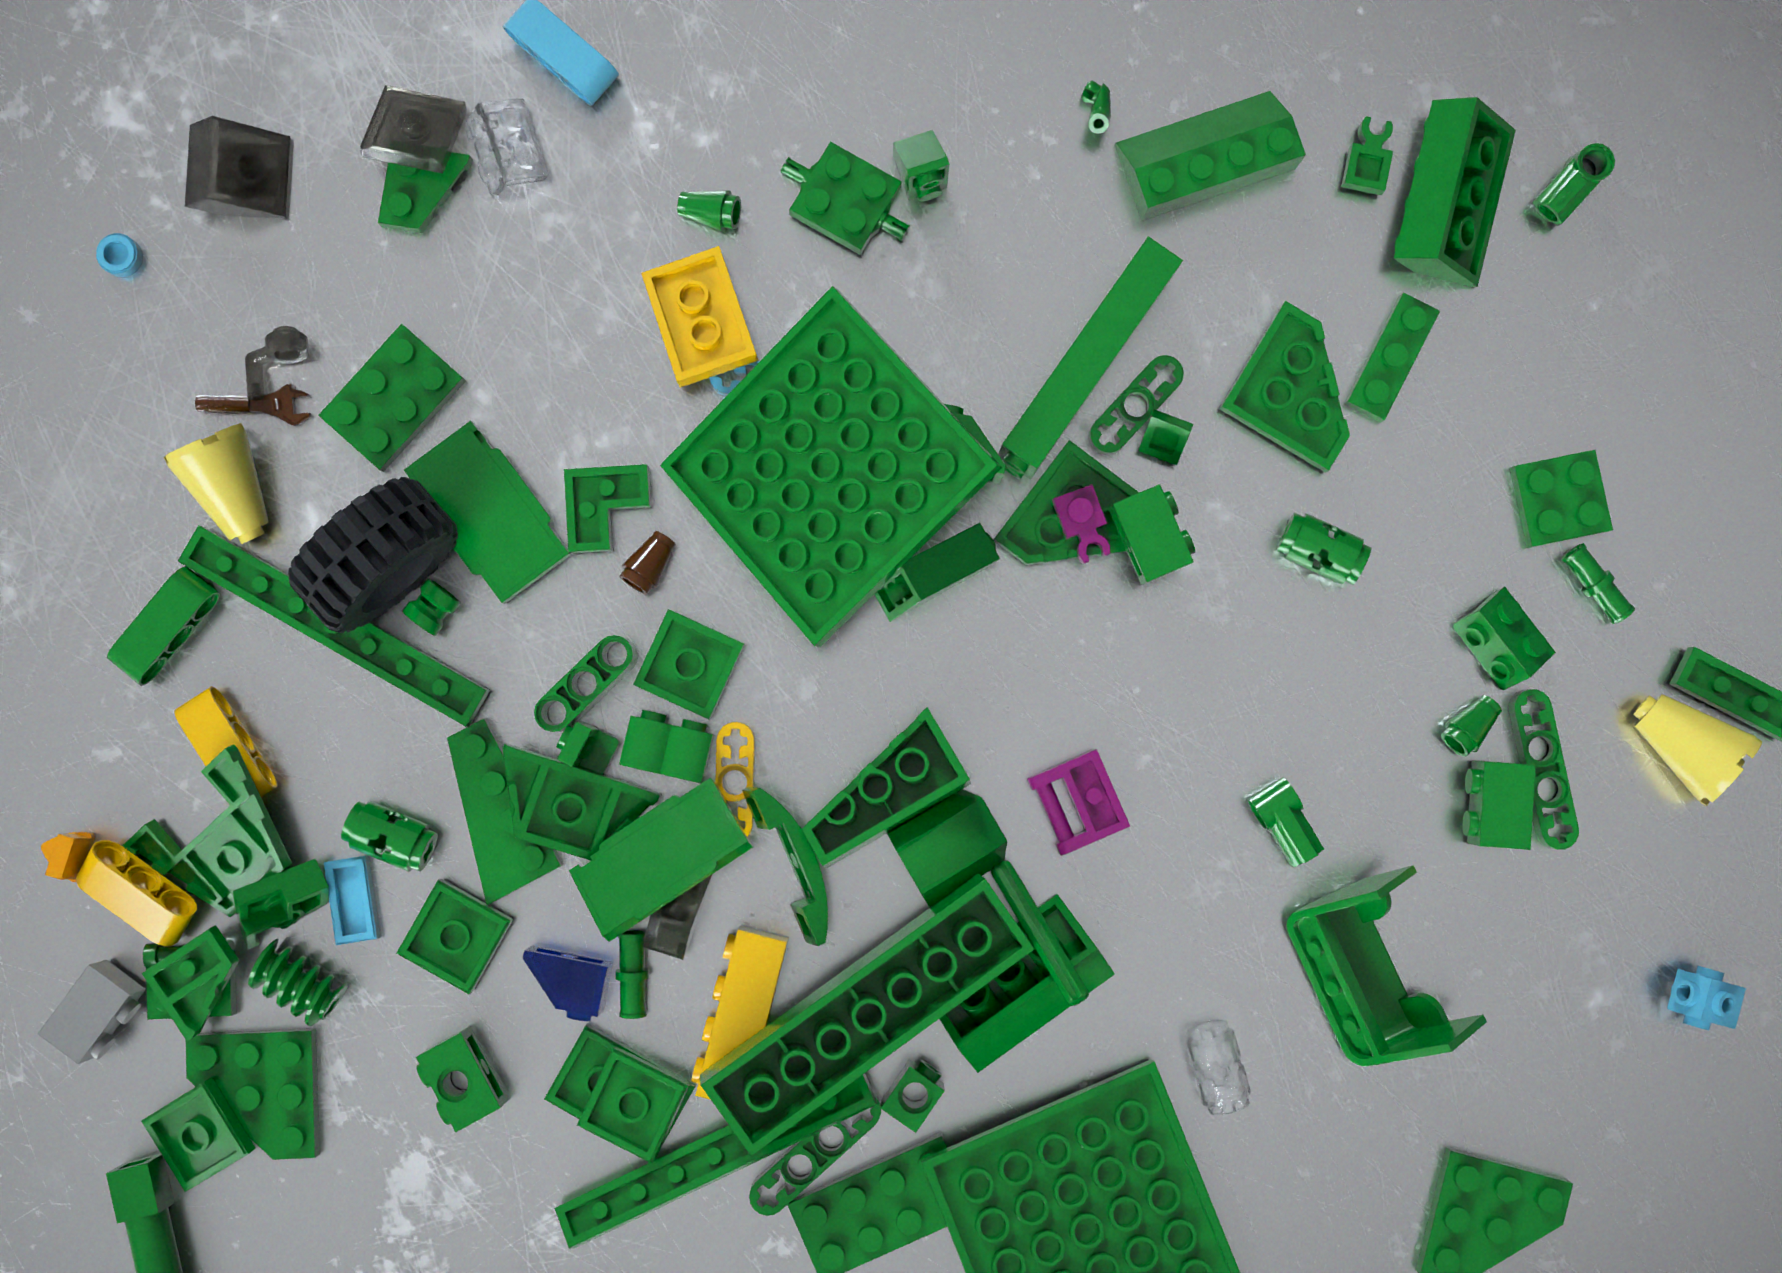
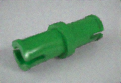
M1584 543L1573 547L1562 556L1561 560L1563 563H1566L1583 585L1582 592L1586 597L1592 596L1612 624L1625 620L1635 611V607L1629 603L1613 583L1615 579L1610 570L1604 571L1587 550Z
M627 930L618 936L620 969L615 971V979L620 981L619 1017L624 1019H638L647 1016L645 980L649 979V969L645 968V932L641 930Z

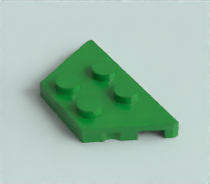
M507 743L503 746L515 838L592 861L590 856L599 851V846L604 840L632 823L650 805L653 806L659 800L660 794L657 791L579 766L570 767L557 759Z

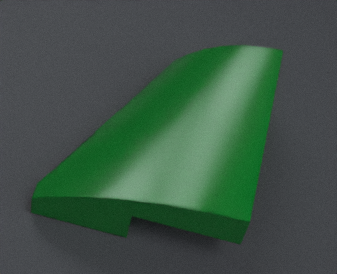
M316 858L233 890L236 914L247 949L260 944L256 934L272 927L286 929L296 923L301 917L316 911L329 902V886Z

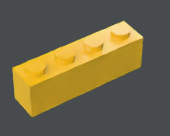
M742 925L738 928L736 935H728L723 953V958L730 960L726 976L718 975L712 996L713 1000L719 1001L716 1016L707 1017L702 1035V1041L709 1042L705 1058L697 1057L691 1082L698 1083L695 1096L711 1100L700 1085V1074L767 1026L789 937Z

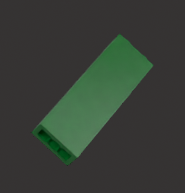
M1147 236L1002 443L998 455L1006 465L1005 471L1018 479H1021L1023 475L1030 480L1165 289L1183 260Z

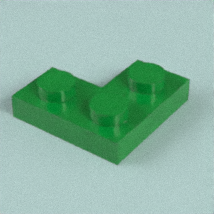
M647 464L564 469L569 553L612 551L610 510L651 508L650 475Z

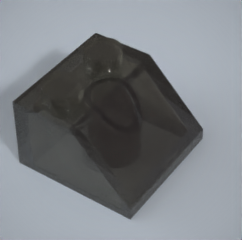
M213 115L191 124L189 128L185 207L223 216L286 217L290 136Z

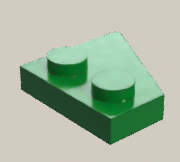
M391 143L378 224L384 228L423 233L434 218L435 210L439 206L444 205L452 194L451 188L464 170L468 172L473 163L472 157L467 154Z
M215 925L143 972L142 975L186 1041H189L200 1034L234 972L239 959Z

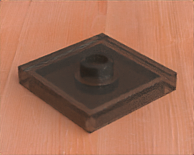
M385 85L360 145L362 157L443 174L467 112L465 101Z

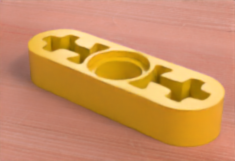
M731 722L724 725L718 732L716 739L715 783L725 800L732 802L741 801L745 797L743 792L733 795L725 790L723 779L729 771L738 770L742 772L747 779L746 788L754 787L755 735L748 725L741 722ZM733 729H740V736L747 737V745L740 746L739 759L748 757V767L742 764L723 766V757L732 759V746L725 745L724 740L725 736H732ZM747 804V808L738 806V820L745 821L746 826L742 829L748 837L753 829L754 818Z

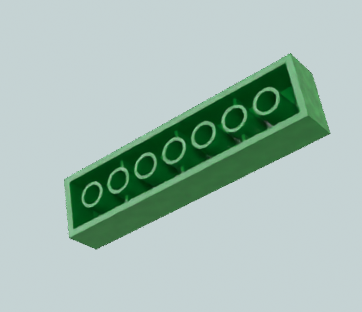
M977 873L700 1074V1085L750 1156H752L1034 950V947L987 880Z

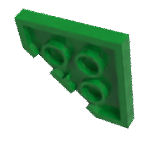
M1285 301L1219 409L1326 473L1330 470L1350 437L1347 420L1344 419L1338 398L1340 393L1332 362L1329 363L1324 344L1325 335L1322 323Z
M1069 440L996 535L994 541L1025 565L1078 558L1077 547L1080 543L1078 536L1069 539L1065 538L1052 499L1093 484L1107 522L1105 526L1096 529L1097 533L1108 541L1110 554L1127 552L1108 508L1113 503L1139 492ZM1089 544L1087 546L1086 553L1088 557L1102 555L1098 545Z
M316 1028L200 1033L189 1041L185 1039L186 1079L196 1087L212 1077L249 1138L272 1160L316 1158L320 1155Z
M1446 1147L1416 1271L1418 1273H1483L1564 1224L1573 1183L1560 1177Z

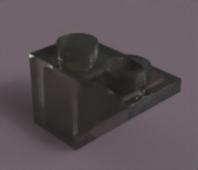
M713 874L650 915L643 945L644 948L681 960L684 959Z

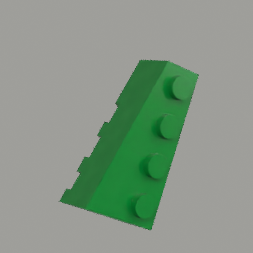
M928 707L903 732L894 738L881 754L858 773L859 775L845 789L841 790L802 828V831L822 866L829 868L971 785L970 778Z

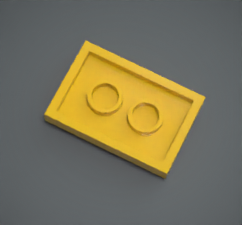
M719 246L641 273L676 381L680 388L759 361Z

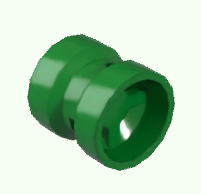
M427 578L420 587L421 594L416 600L409 601L402 612L423 630L436 636L443 628V619L447 614L454 613L461 605V602L441 585Z

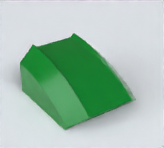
M964 789L887 833L929 908L977 873L982 876L992 870L995 865L1005 860L1007 839L983 798Z

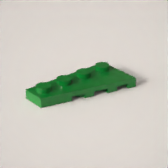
M483 718L447 737L486 905L563 866L556 850L515 838L503 748L488 719Z

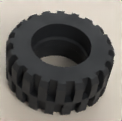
M407 477L388 480L384 485L379 484L371 488L365 495L355 498L351 501L350 505L343 510L340 509L331 517V520L324 526H320L313 533L314 536L303 544L299 549L300 553L291 561V567L288 569L289 583L292 589L329 630L338 633L354 631L358 626H365L372 619L380 617L392 606L400 603L410 592L415 591L428 576L438 569V565L445 561L450 554L449 551L457 543V525L419 481Z

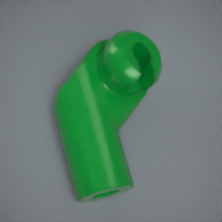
M1091 80L1087 82L1081 98L1083 102L1092 104L1088 121L1090 130L1100 134L1107 130L1110 123V90L1104 83L1099 85Z

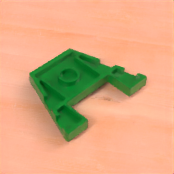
M234 744L225 748L201 771L229 803V807L183 850L155 819L144 824L122 845L134 855L139 853L152 861V868L161 874L166 875L170 873L186 883V890L228 917L236 914L233 890L282 872L292 864L246 764Z

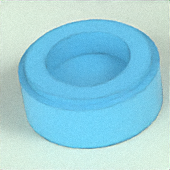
M113 233L100 241L96 250V258L101 268L117 277H127L134 274L140 268L143 253L135 240L121 233Z

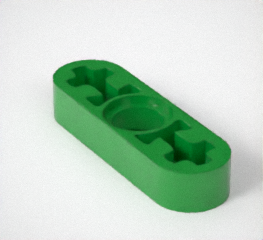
M1168 355L1154 358L1095 421L1088 435L1090 446L1095 452L1108 456L1120 451L1152 416L1154 409L1158 410L1179 387L1183 380L1184 371L1181 363L1176 358ZM1155 367L1160 370L1169 367L1173 371L1170 375L1173 383L1162 382L1154 391V394L1161 397L1157 401L1152 392L1146 387L1139 385V383L1144 381L1148 387L1157 377V372L1154 370ZM1137 394L1146 400L1147 411L1144 415L1134 417L1126 412L1124 402L1128 396ZM1113 411H1116L1119 418L1124 423L1133 426V428L1128 431L1124 424L1114 436L1118 443L1114 445L1109 441L1103 445L1099 442L1102 434L1098 428L1109 429L1118 419L1111 415Z

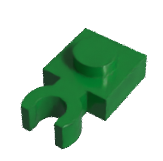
M1366 116L1358 127V137L1362 144L1352 143L1349 147L1341 187L1382 195L1386 190L1393 151L1382 149V145L1391 136L1393 124L1391 121H1386L1382 127L1381 134L1375 135L1369 129L1371 117Z

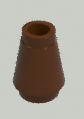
M655 531L622 564L624 570L619 577L633 589L647 595L651 588H657L672 550L676 545L675 542L663 533Z

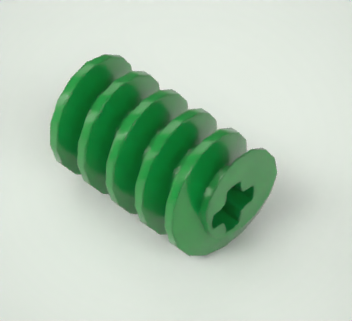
M275 939L262 951L256 960L248 979V985L252 989H257L264 984L262 990L264 997L272 998L278 994L276 1003L279 1007H286L292 1003L290 1013L297 1017L306 1012L304 1022L308 1026H313L321 1019L324 1020L332 1012L345 994L348 984L344 983L334 991L331 989L335 977L333 974L319 981L317 977L321 966L317 964L305 972L303 968L307 957L303 955L293 963L290 962L289 959L293 948L288 946L278 954L275 950L279 939Z

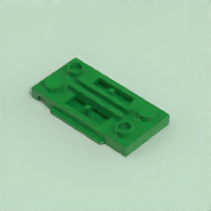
M471 420L404 469L408 477L419 481L455 522L458 539H456L457 543L454 550L472 574L481 575L501 603L506 604L572 555L549 525L551 522L549 514L500 449L492 448Z
M710 777L683 796L674 795L604 840L599 846V851L590 856L592 861L583 867L578 864L570 869L569 872L602 937L610 942L753 848L717 784Z

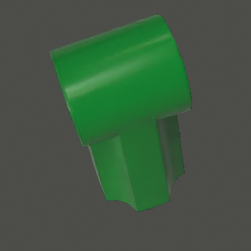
M1594 143L1587 145L1570 157L1565 167L1532 202L1537 212L1546 221H1550L1557 226L1561 225L1600 181L1611 174L1615 166L1613 152L1604 144ZM1583 158L1593 161L1596 167L1595 175H1590L1584 170Z
M1282 777L1247 799L1257 820L1265 830L1271 832L1291 867H1296L1312 860L1324 850L1313 828L1301 811L1304 808L1299 796L1286 778Z

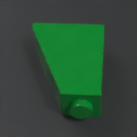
M979 522L911 557L874 594L888 620L891 622L998 561L1000 557L996 552L995 542L984 531Z

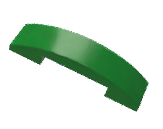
M758 787L743 789V795L757 828L764 830L776 828L801 887L804 898L790 904L805 941L815 946L826 943L828 929L827 896L822 872L810 843L793 816L774 797Z

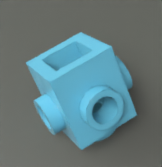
M1697 966L1696 973L1677 969L1667 1009L1685 1015L1683 1023L1709 1031L1711 1023L1736 1029L1746 988L1724 982V973L1702 966Z

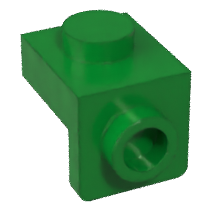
M576 722L574 727L568 725L563 731L556 748L561 750L557 760L570 767L579 766L604 774L620 741L586 722Z

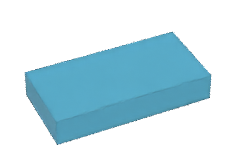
M369 855L324 862L326 882L329 886V903L335 945L380 938L381 934Z

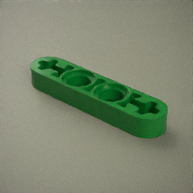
M1521 690L1511 697L1508 704V712L1520 764L1536 765L1532 820L1535 835L1543 846L1565 850L1577 841L1579 826L1552 703L1549 697L1540 690ZM1527 697L1530 702L1538 703L1539 710H1535L1532 716L1534 725L1544 724V730H1531L1525 733L1524 726H1533L1530 714H1523L1521 711V706L1527 704ZM1538 736L1544 738L1549 745L1548 755L1540 761L1535 760L1529 753L1530 742ZM1547 777L1552 778L1558 786L1556 797L1548 802L1544 801L1538 794L1539 783ZM1562 806V812L1553 811L1556 823L1565 825V832L1559 834L1560 841H1558L1557 837L1549 836L1548 829L1553 828L1555 824L1553 814H1543L1542 808Z
M874 1093L878 1104L870 1108L872 1116L866 1118L864 1115L858 1116L852 1122V1127L857 1130L853 1134H851L849 1127L844 1121L833 1125L840 1129L844 1139L840 1146L832 1149L826 1148L820 1142V1132L793 1144L764 1170L751 1186L749 1199L753 1209L765 1216L775 1215L780 1212L871 1130L879 1121L881 1115V1101L877 1094ZM795 1155H805L810 1159L812 1170L806 1176H795L788 1169V1161ZM779 1169L784 1180L794 1188L789 1190L787 1184L784 1183L776 1193L777 1202L773 1203L770 1199L762 1202L759 1199L762 1193L760 1187L764 1185L767 1189L772 1188L779 1181L780 1176L775 1173Z

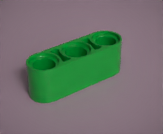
M184 566L178 569L167 579L113 644L107 654V659L140 686L146 685L160 673L218 602L220 593L190 568Z
M616 635L607 636L602 639L538 701L534 710L537 724L550 732L564 731L568 725L573 727L576 722L587 714L634 668L638 660V651L634 643L627 638ZM621 643L626 648L627 657L623 664L614 667L607 659V652L612 645ZM586 672L593 674L597 682L596 689L588 696L581 694L577 687L579 677ZM556 701L562 703L566 709V717L559 725L551 723L547 716L549 706Z

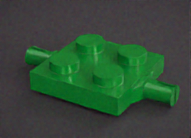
M830 141L819 161L812 165L810 169L792 160L790 157L786 159V164H783L781 173L801 183L800 192L789 209V215L857 254H862L869 240L881 229L903 241L908 233L910 225L890 215L891 203L899 192L902 181Z

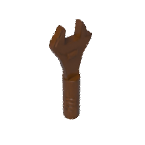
M291 383L284 385L274 393L259 397L197 395L195 398L197 412H261L275 416L293 426L301 425L312 417L311 413L295 414L294 399L309 397V394L293 389Z

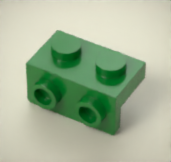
M1505 586L1493 592L1472 613L1453 624L1455 631L1501 690H1506L1531 678L1556 653Z

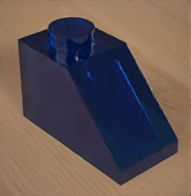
M530 946L524 950V962L555 1009L567 1011V1018L578 1021H591L592 1016L598 1017L604 1011L613 961L538 946Z

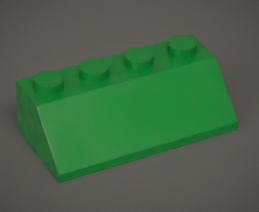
M1271 91L1115 143L1141 221L1295 170L1306 156L1292 115Z
M1478 97L1432 100L1429 116L1424 123V137L1419 156L1415 160V173L1410 194L1405 201V214L1400 234L1395 241L1394 254L1395 260L1414 273L1470 287H1478L1516 132L1510 124Z
M1058 894L1038 908L1089 993L1115 975L1099 949ZM1018 922L1017 925L1020 927L1024 935L1027 937V939L1033 946L1022 925L1020 924V922ZM1034 947L1033 951L942 1016L940 1021L958 1050L979 1073L1064 1012L1070 1005L1065 1000Z

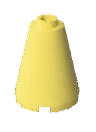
M242 423L217 431L212 436L198 439L165 455L164 459L168 468L229 540L238 537L240 543L243 544L265 534L261 526L269 523L247 431H245Z
M1663 694L1656 700L1649 695L1633 713L1639 719L1634 727L1692 795L1704 806H1707L1709 801L1714 802L1744 770L1742 766L1745 763L1743 758L1746 754L1753 759L1762 745V741L1756 736Z

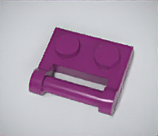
M1097 749L1027 778L1031 790L1036 789L1059 841L1055 845L1060 856L1130 827ZM1063 778L1085 831L1076 835L1072 832L1051 784Z

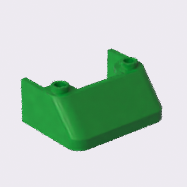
M1414 865L1363 878L1301 907L1292 913L1287 920L1288 934L1346 1057L1359 1066L1367 1067L1452 1052L1487 1023L1484 1014L1449 1021L1441 1004L1431 995L1425 993L1408 995L1374 924V920L1381 919L1391 909L1392 901L1389 892L1417 873Z

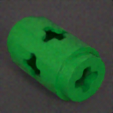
M1293 513L1276 550L1284 553L1285 559L1341 585L1344 582L1354 585L1369 559L1372 548L1363 544L1364 539L1305 513L1304 516ZM1329 530L1334 532L1335 539L1328 536ZM1312 558L1320 561L1319 567L1313 565L1314 560Z
M359 801L352 807L345 820L341 839L349 842L351 849L408 872L412 869L421 872L434 852L438 834L431 831L430 825L372 801L367 804Z

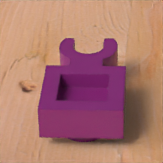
M1093 484L1052 499L1065 538L1069 539L1078 536L1080 543L1077 547V556L1082 564L1089 562V557L1086 553V548L1089 544L1098 545L1103 557L1110 554L1108 541L1103 536L1098 535L1096 530L1099 527L1105 526L1107 522Z

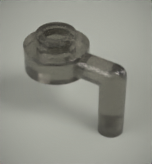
M291 326L277 327L273 332L265 336L264 347L251 351L245 356L248 399L262 400L265 397L263 365L270 362L294 364L305 360L309 356L308 338L304 333Z

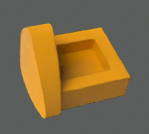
M72 832L58 834L57 837L44 842L41 845V850L49 862L45 875L60 880L68 879L76 882V876L94 844V833Z

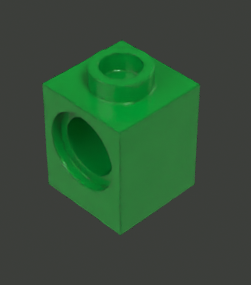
M909 1059L882 1098L881 1109L916 1133L945 1091L944 1083L939 1080L942 1074L923 1060L917 1065ZM910 1083H920L927 1089V1093L922 1100L913 1102L906 1099L903 1095L904 1088Z

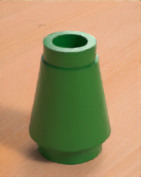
M730 190L682 191L678 198L677 212L681 217H686L687 219L725 232L727 228L736 229L741 215V199L739 196L732 195Z
M1482 695L1478 700L1444 724L1445 730L1441 733L1443 742L1452 751L1464 757L1468 756L1471 752H1477L1502 712L1500 705L1491 697Z

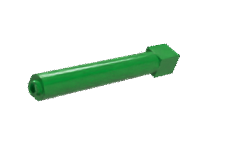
M162 1154L124 1163L107 1172L106 1177L117 1224L125 1223L136 1273H183L168 1208L175 1202L165 1159Z

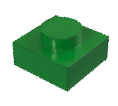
M1154 409L1138 451L1177 465L1191 433L1193 423Z

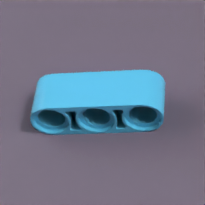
M525 0L502 26L505 32L520 47L590 106L594 105L619 76L618 71L605 57L538 0Z

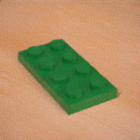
M942 1133L797 1196L788 1204V1208L817 1273H845L947 1227L920 1159L948 1148Z

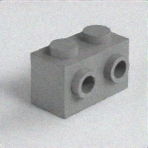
M108 960L89 964L37 1034L76 1064H81L93 1058L100 1059L115 1042L112 1034L118 1026L129 1022L139 1010L141 1004L137 1001L146 989Z

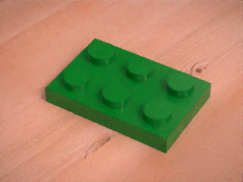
M401 323L318 416L376 468L384 472L466 380Z

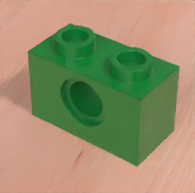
M470 1026L430 1047L416 1057L419 1063L416 1067L419 1078L427 1088L432 1087L439 1101L436 1103L437 1111L446 1125H452L455 1133L500 1109L509 1100ZM452 1071H459L466 1076L468 1080L467 1090H458L452 1085L450 1080Z

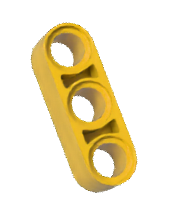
M211 686L174 710L179 725L205 766L225 748L234 744L238 748L260 796H264L277 787V781L273 772L232 707L218 689Z
M100 840L95 842L76 876V883L82 891L158 945L173 946L177 944L197 911V904L189 894L122 845L113 841Z

